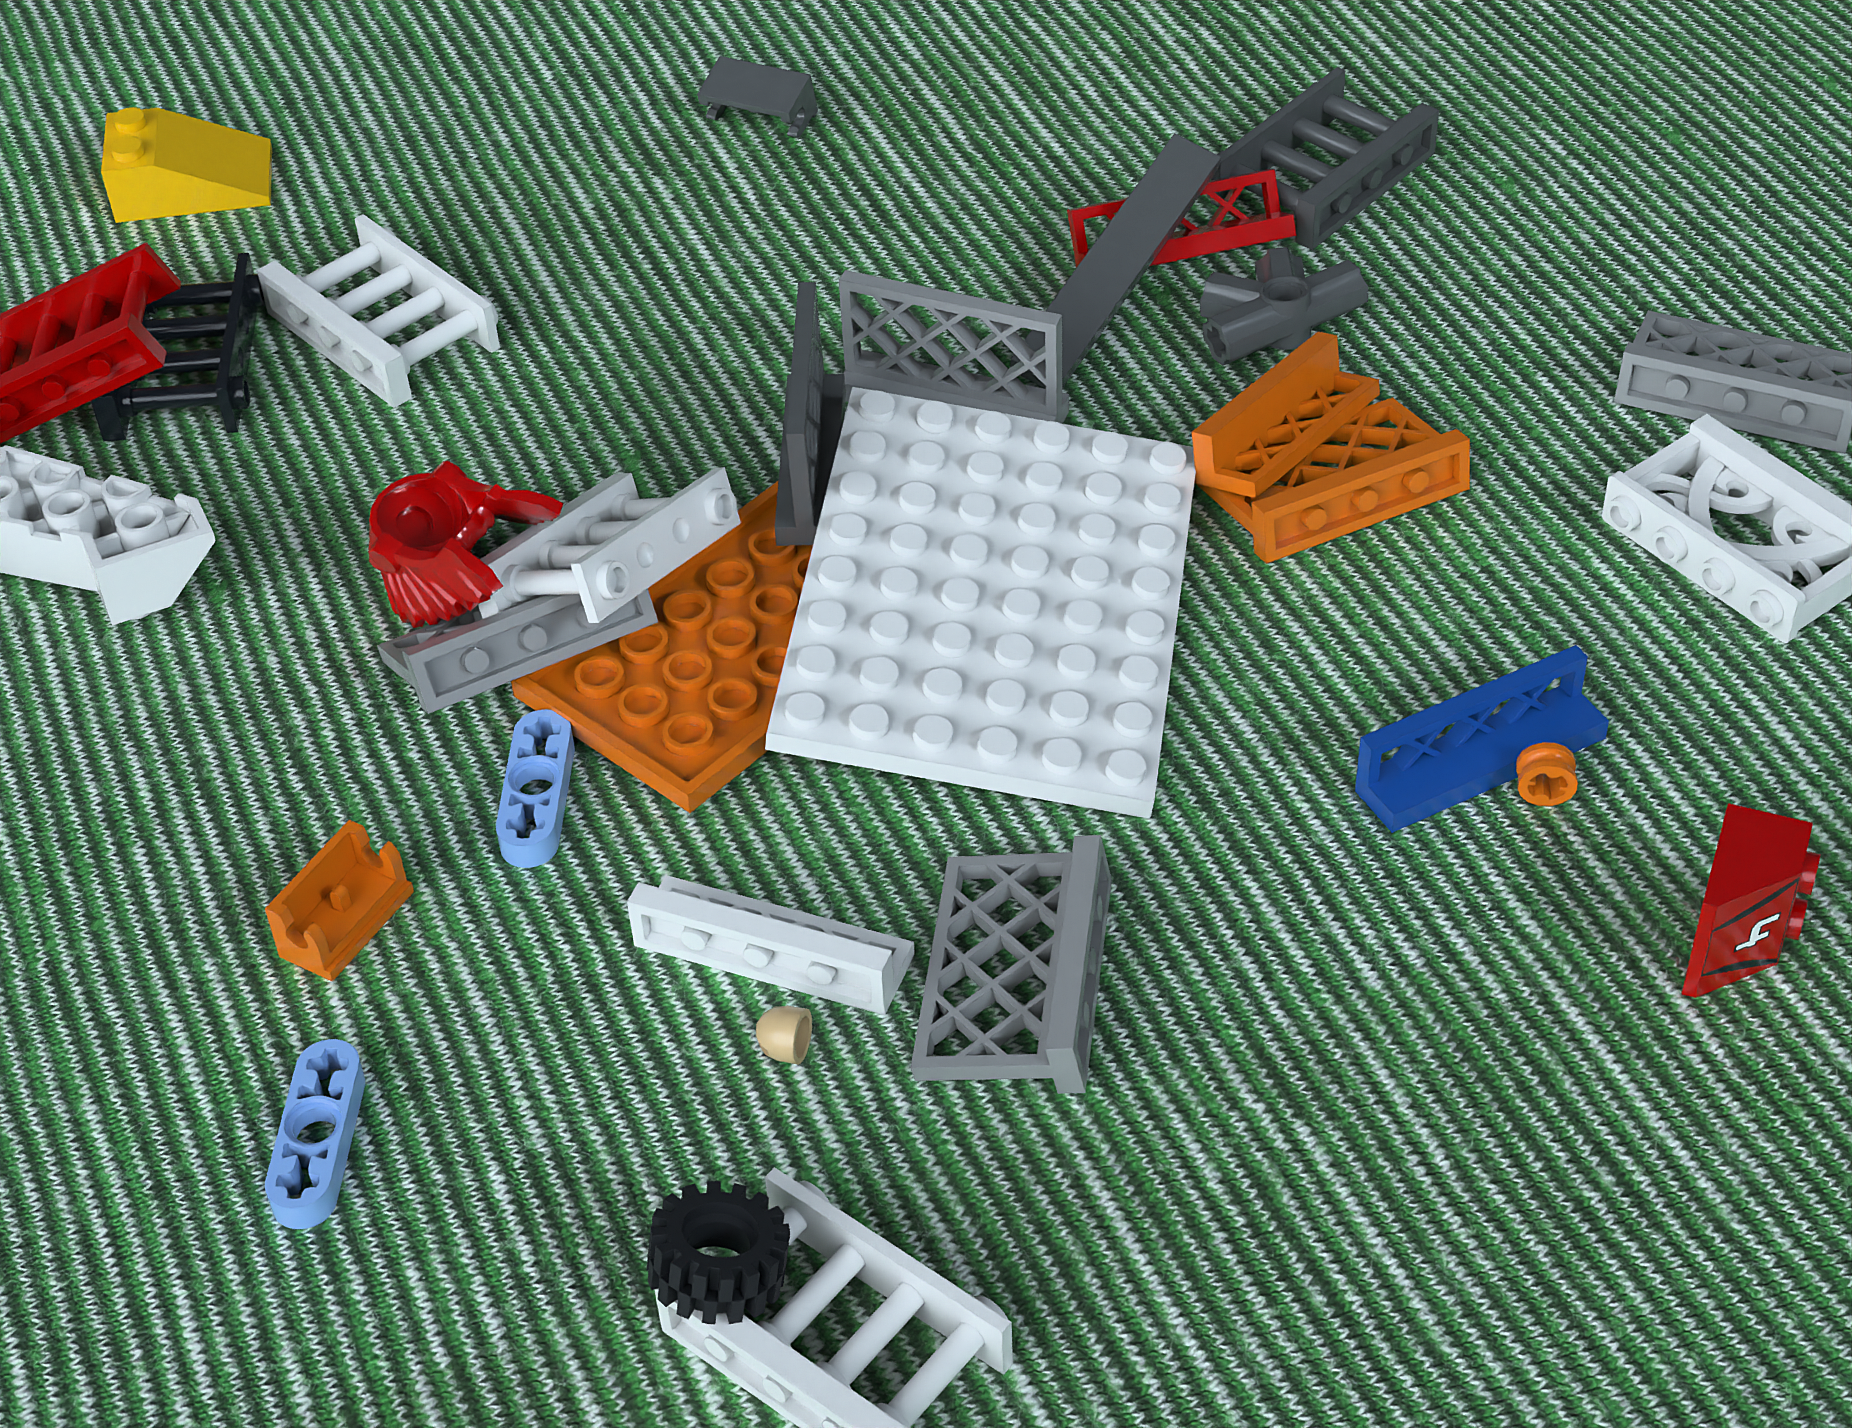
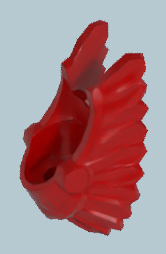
M442 461L431 473L406 476L391 483L377 496L371 507L369 518V562L374 568L381 571L391 608L395 614L400 616L402 623H411L413 628L423 627L425 621L429 625H437L441 619L449 622L454 617L467 613V610L471 612L478 604L490 600V596L503 587L493 570L470 553L476 542L486 535L487 530L493 528L495 519L537 525V523H544V521H553V519L560 516L564 503L550 496L530 490H505L498 484L492 486L467 478V475L457 465L450 461Z

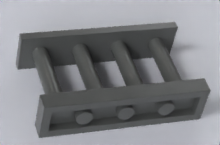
M1336 67L1230 147L1217 154L1221 157L1219 169L1211 180L1270 169L1272 166L1277 165L1317 183L1312 188L1302 192L1276 180L1280 205L1294 211L1296 218L1295 242L1313 250L1435 154L1439 118L1438 109L1421 103L1403 118L1395 121L1344 99L1346 70ZM1337 118L1378 137L1364 144L1325 126ZM1307 141L1348 160L1334 168L1295 149ZM1261 183L1244 187V189L1263 197ZM1230 190L1215 193L1224 199ZM1211 200V202H1210L1211 204H1214V205H1216V206L1219 207V205H1217L1216 203H1214V202Z

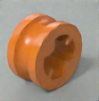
M1548 742L1534 744L1524 749L1516 761V772L1518 774L1517 789L1520 796L1528 803L1537 806L1559 805L1571 799L1576 793L1578 779L1575 773L1576 759L1573 752L1566 746Z

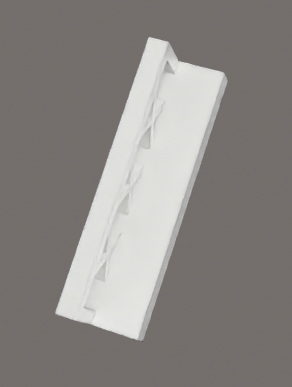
M665 875L659 887L638 882L627 901L634 946L882 1015L886 1014L915 955L913 941Z

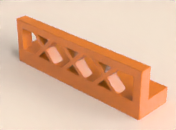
M1323 332L1315 333L1191 432L1196 484L1252 498L1259 497L1380 395L1379 379L1340 371L1337 335ZM1334 391L1346 393L1335 396H1329ZM1320 416H1322L1321 418L1311 419V420H1306V421H1300V422H1298L1299 420L1309 419V418H1315V417H1320ZM1290 442L1289 444L1279 445V446H1274V447H1268V448H1266L1267 446H1270V445H1276V444H1281V443ZM1259 468L1252 475L1239 472Z

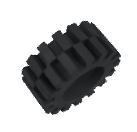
M707 1181L706 1193H700L694 1183L682 1188L681 1199L673 1193L663 1199L662 1209L656 1208L652 1216L646 1269L648 1271L647 1281L650 1289H658L657 1299L665 1307L678 1300L676 1314L688 1320L694 1309L703 1311L702 1323L713 1325L716 1323L717 1313H726L729 1324L742 1322L744 1308L755 1318L765 1312L766 1301L774 1304L779 1298L780 1288L784 1284L790 1228L789 1223L783 1224L784 1213L779 1206L768 1209L769 1197L758 1191L750 1200L746 1198L747 1186L734 1183L732 1192L727 1193L721 1192V1181ZM721 1247L737 1252L740 1255L714 1257L697 1251V1249Z

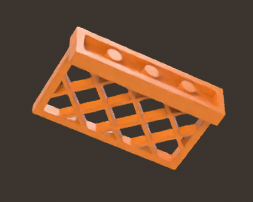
M1392 397L1363 408L1282 476L1278 481L1288 482L1287 486L1272 485L1259 497L1252 498L1212 487L1196 485L1253 535L1254 553L1267 564L1469 490L1470 439L1458 429L1440 434ZM1389 420L1397 426V428L1375 427V425ZM1330 441L1349 442L1347 446L1324 444ZM1290 442L1281 443V444H1276V445H1270V446H1267L1266 448H1268V447H1274V446H1279V445H1285V444H1289ZM1361 444L1389 446V448L1384 450L1361 448L1360 446ZM1314 461L1336 463L1339 466L1338 468L1310 466V464ZM1259 468L1239 472L1252 475Z

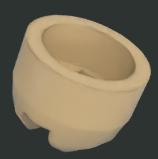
M787 1005L775 1006L764 1012L756 1024V1038L764 1054L780 1062L797 1065L803 1062L812 1034V1015L810 1010Z

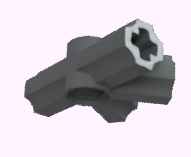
M1288 247L1268 249L1266 255L1255 262L1256 280L1213 272L1205 281V288L1200 299V315L1207 318V322L1203 323V339L1210 349L1212 358L1222 366L1268 346L1281 350L1295 349L1311 337V328L1360 308L1361 304L1368 302V285L1361 275L1360 268L1349 260L1305 277L1302 258L1290 253Z

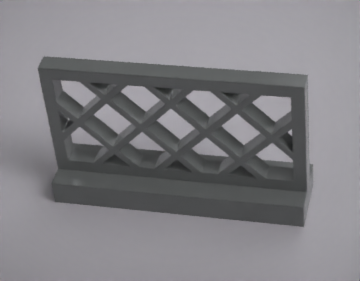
M798 282L791 375H787L775 517L777 546L814 544L844 423L845 375L824 374L816 282Z

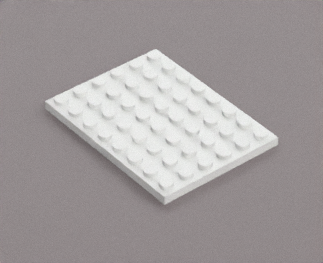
M852 387L767 729L765 750L1150 819L1155 800L1196 474L1193 447L1061 424L1054 421H1044L997 411L891 394L878 390Z

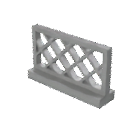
M848 270L843 272L839 278V293L845 371L843 373L845 375L846 387L845 401L849 402L852 387L1063 424L1069 413V394L1062 393L1061 314ZM857 293L873 296L886 310L874 318L858 302ZM911 305L926 307L939 322L927 329L907 308ZM966 316L980 318L993 333L980 340L962 322V319ZM892 318L913 337L912 340L903 346L882 326ZM1023 327L1045 332V346L1035 352L1015 331ZM946 329L967 349L956 357L935 338ZM869 335L888 355L862 350L860 340ZM1001 340L1021 360L1009 369L989 349ZM922 346L940 366L918 362L910 353ZM976 358L994 378L970 373L963 365ZM1030 369L1046 386V389L1025 385L1017 376Z
M1648 310L1633 343L1628 342L1624 350L1614 402L1691 420H1697L1708 414L1732 429L1845 454L1852 433V353ZM1660 334L1669 335V336H1674V337L1665 339V338H1664L1663 336H1661ZM1718 346L1730 349L1722 351L1718 348ZM1695 351L1699 355L1691 356L1684 353ZM1775 358L1786 360L1788 362L1778 363L1775 360ZM1751 363L1756 368L1751 369L1740 365ZM1832 371L1842 372L1846 374L1836 375ZM1807 375H1808V376H1809L1810 378H1812L1813 380H1812V381H1807V380L1799 379V378H1797V377H1802V376H1807Z
M648 588L599 623L588 622L580 594L543 595L484 619L482 618L479 606H477L471 612L467 610V613L459 617L456 616L449 622L443 619L437 625L425 626L381 643L377 647L383 663L415 688L421 708L429 714L658 623V619Z
M1101 835L1074 836L1072 852L948 857L910 1067L915 1081L1053 1078L1058 1094L1086 1093L1112 884ZM1062 876L1061 884L1039 900L1025 889L1027 885L1039 877ZM992 879L997 884L973 902L961 893L963 880ZM1013 897L1026 909L1001 927L987 914ZM1042 921L1054 931V935L1031 952L1016 939ZM976 923L989 936L963 954L952 944V941ZM1005 948L1019 961L995 979H992L979 966ZM1034 973L1047 984L1046 989L1025 1005H1022L1008 992ZM967 975L981 989L954 1007L943 997L944 991ZM996 1001L1011 1015L984 1034L969 1020ZM1024 1028H1027L1039 1039L1037 1054L1007 1055L999 1048ZM957 1029L973 1042L955 1056H933L934 1046Z

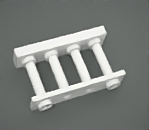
M364 214L355 218L360 247L304 277L299 274L294 275L277 261H273L257 270L268 314L393 408L412 398L407 374L410 373V366L465 335L491 353L500 348L496 328L499 320L494 305L486 296L475 293L398 239L390 229L382 228ZM369 266L381 274L335 300L320 294ZM400 289H403L413 297L367 323L362 320L357 321L352 317V315ZM432 312L446 320L399 347L395 344L390 345L383 340Z
M725 467L714 468L674 496L664 498L639 499L632 473L611 475L564 505L560 516L553 519V521H544V523H537V525L531 526L480 559L493 570L503 585L501 589L490 596V600L478 604L482 618H487L543 595L580 594L588 622L599 623L741 524L736 499L731 491Z
M775 1167L765 1176L767 1197H769L768 1205L769 1209L779 1206L783 1211V1224L789 1223L790 1228L789 1245L798 1238L828 1258L824 1265L769 1322L759 1321L756 1324L743 1315L742 1322L729 1324L726 1313H717L715 1325L702 1323L703 1311L694 1309L689 1320L676 1314L678 1300L665 1307L657 1299L658 1289H654L661 1328L664 1333L799 1428H911L913 1423L973 1356H976L1003 1375L1013 1365L1012 1322L1008 1320L997 1304L984 1296L976 1295L973 1297L830 1204L825 1194L808 1181H800L798 1183ZM854 1276L887 1297L828 1363L819 1361L814 1364L792 1349L790 1344ZM913 1315L947 1337L888 1405L878 1403L875 1406L851 1389L850 1384Z

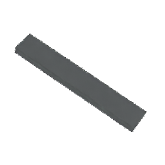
M1174 133L1046 309V312L1062 315V388L1219 169L1220 156ZM1031 330L1024 341L1036 352L1045 346V332ZM1015 354L1011 357L1010 367L1021 361ZM1030 369L1021 374L1022 377L1046 389V386Z

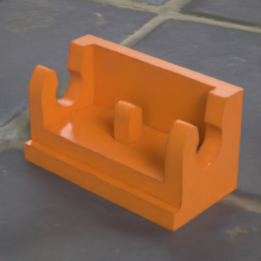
M348 820L265 908L280 958L327 980L334 981L414 892L412 882L406 879L400 853L393 843L388 841L379 850L378 856L370 847V838L363 825Z

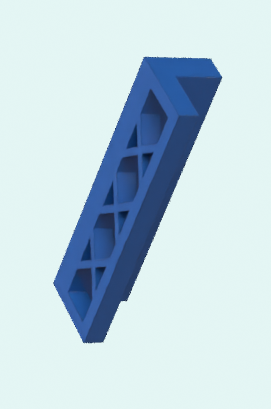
M1577 645L1360 737L1355 792L1393 833L1518 778L1516 772L1517 757L1524 749L1531 745L1542 742L1557 743L1566 746L1574 753L1606 739L1609 720L1582 694L1588 656ZM1561 677L1560 686L1542 693L1554 679ZM1508 700L1498 713L1489 716L1501 702ZM1456 722L1446 735L1435 739L1446 726ZM1401 746L1391 759L1381 763L1382 753Z

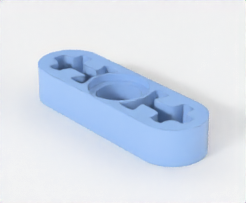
M544 709L530 712L523 716L514 727L496 821V832L502 857L506 862L516 867L531 868L542 865L556 854L559 847L575 746L570 722L553 710ZM542 739H547L545 747L546 756L537 755L536 747L541 745ZM533 780H546L552 783V786L547 791L540 794L529 795L519 791L523 785ZM526 819H535L536 829L531 831L529 838H524L527 828Z
M327 1039L316 1042L306 1048L296 1062L265 1180V1191L275 1219L283 1226L291 1229H307L322 1223L332 1214L337 1204L365 1088V1076L358 1052L350 1043L343 1040ZM340 1069L339 1071H334L331 1076L328 1088L330 1097L324 1096L320 1080L327 1079L331 1070ZM325 1121L335 1125L332 1134L323 1141L304 1143L297 1139L300 1131L311 1123ZM301 1167L307 1168L313 1187L305 1188L301 1198L291 1199L290 1196L297 1195L301 1190L304 1178Z

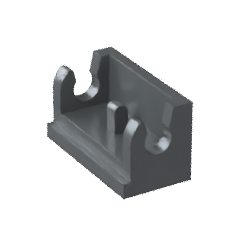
M719 56L697 93L699 104L709 106L713 103L707 111V119L718 120L727 106L745 109L756 114L764 113L781 117L782 122L790 124L793 122L789 127L787 135L795 138L801 136L811 118H815L818 112L810 74Z

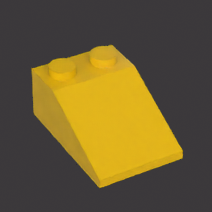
M129 107L118 112L107 113L101 174L115 222L271 205V140L161 108L140 109Z

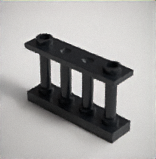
M238 253L233 281L182 284L180 289L147 304L142 325L157 341L224 336L222 348L169 351L166 353L164 366L146 375L218 371L216 383L136 388L137 382L144 381L146 376L144 375L91 400L103 442L126 440L130 417H136L138 411L219 405L226 432H238L242 409H249L250 389L247 373L258 307L265 306L259 276L254 274L249 253ZM230 303L228 314L150 319L151 314L158 313V308Z

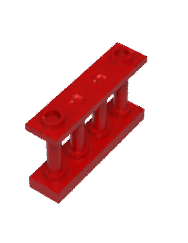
M147 242L0 314V444L164 366L167 351L142 325L146 305L180 289L181 281Z

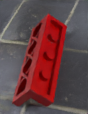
M1265 169L1211 180L1200 194L1205 195L1219 205L1208 224L1196 227L1183 218L1180 225L1186 229L1173 232L1150 266L1296 236L1294 214L1284 213L1280 210L1275 169ZM1261 183L1265 213L1247 217L1232 206L1245 186ZM1230 190L1224 199L1215 193ZM1127 198L1067 210L1076 268L1090 250L1087 246L1083 219L1103 215L1111 221L1115 216L1113 213L1118 212ZM1227 212L1236 218L1221 222Z

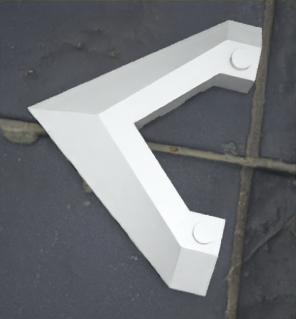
M7 445L0 447V573L99 592L112 626L128 620L141 619L152 612L172 606L216 541L213 530L197 498L178 493L174 500L152 495L150 486L115 475H111L105 481L86 476L82 466Z

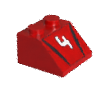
M1727 804L1682 995L1696 998L1775 966L1779 961L1784 938L1799 940L1808 900L1797 898L1796 894L1800 892L1811 895L1821 854L1807 851L1813 826L1812 822L1735 804Z

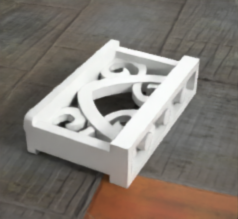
M1708 414L1691 423L1688 434L1624 473L1617 471L1608 477L1602 518L1606 523L1783 643H1788L1794 639L1801 628L1852 595V505ZM1688 472L1694 476V479L1691 482L1680 476ZM1657 490H1664L1675 493H1663L1660 495H1656L1654 492H1656ZM1709 507L1726 513L1754 515L1772 527L1771 538L1774 546L1749 545L1725 541L1716 535L1713 529ZM1827 565L1834 567L1824 575L1819 567ZM1793 571H1799L1808 582L1806 587L1799 590L1791 584Z

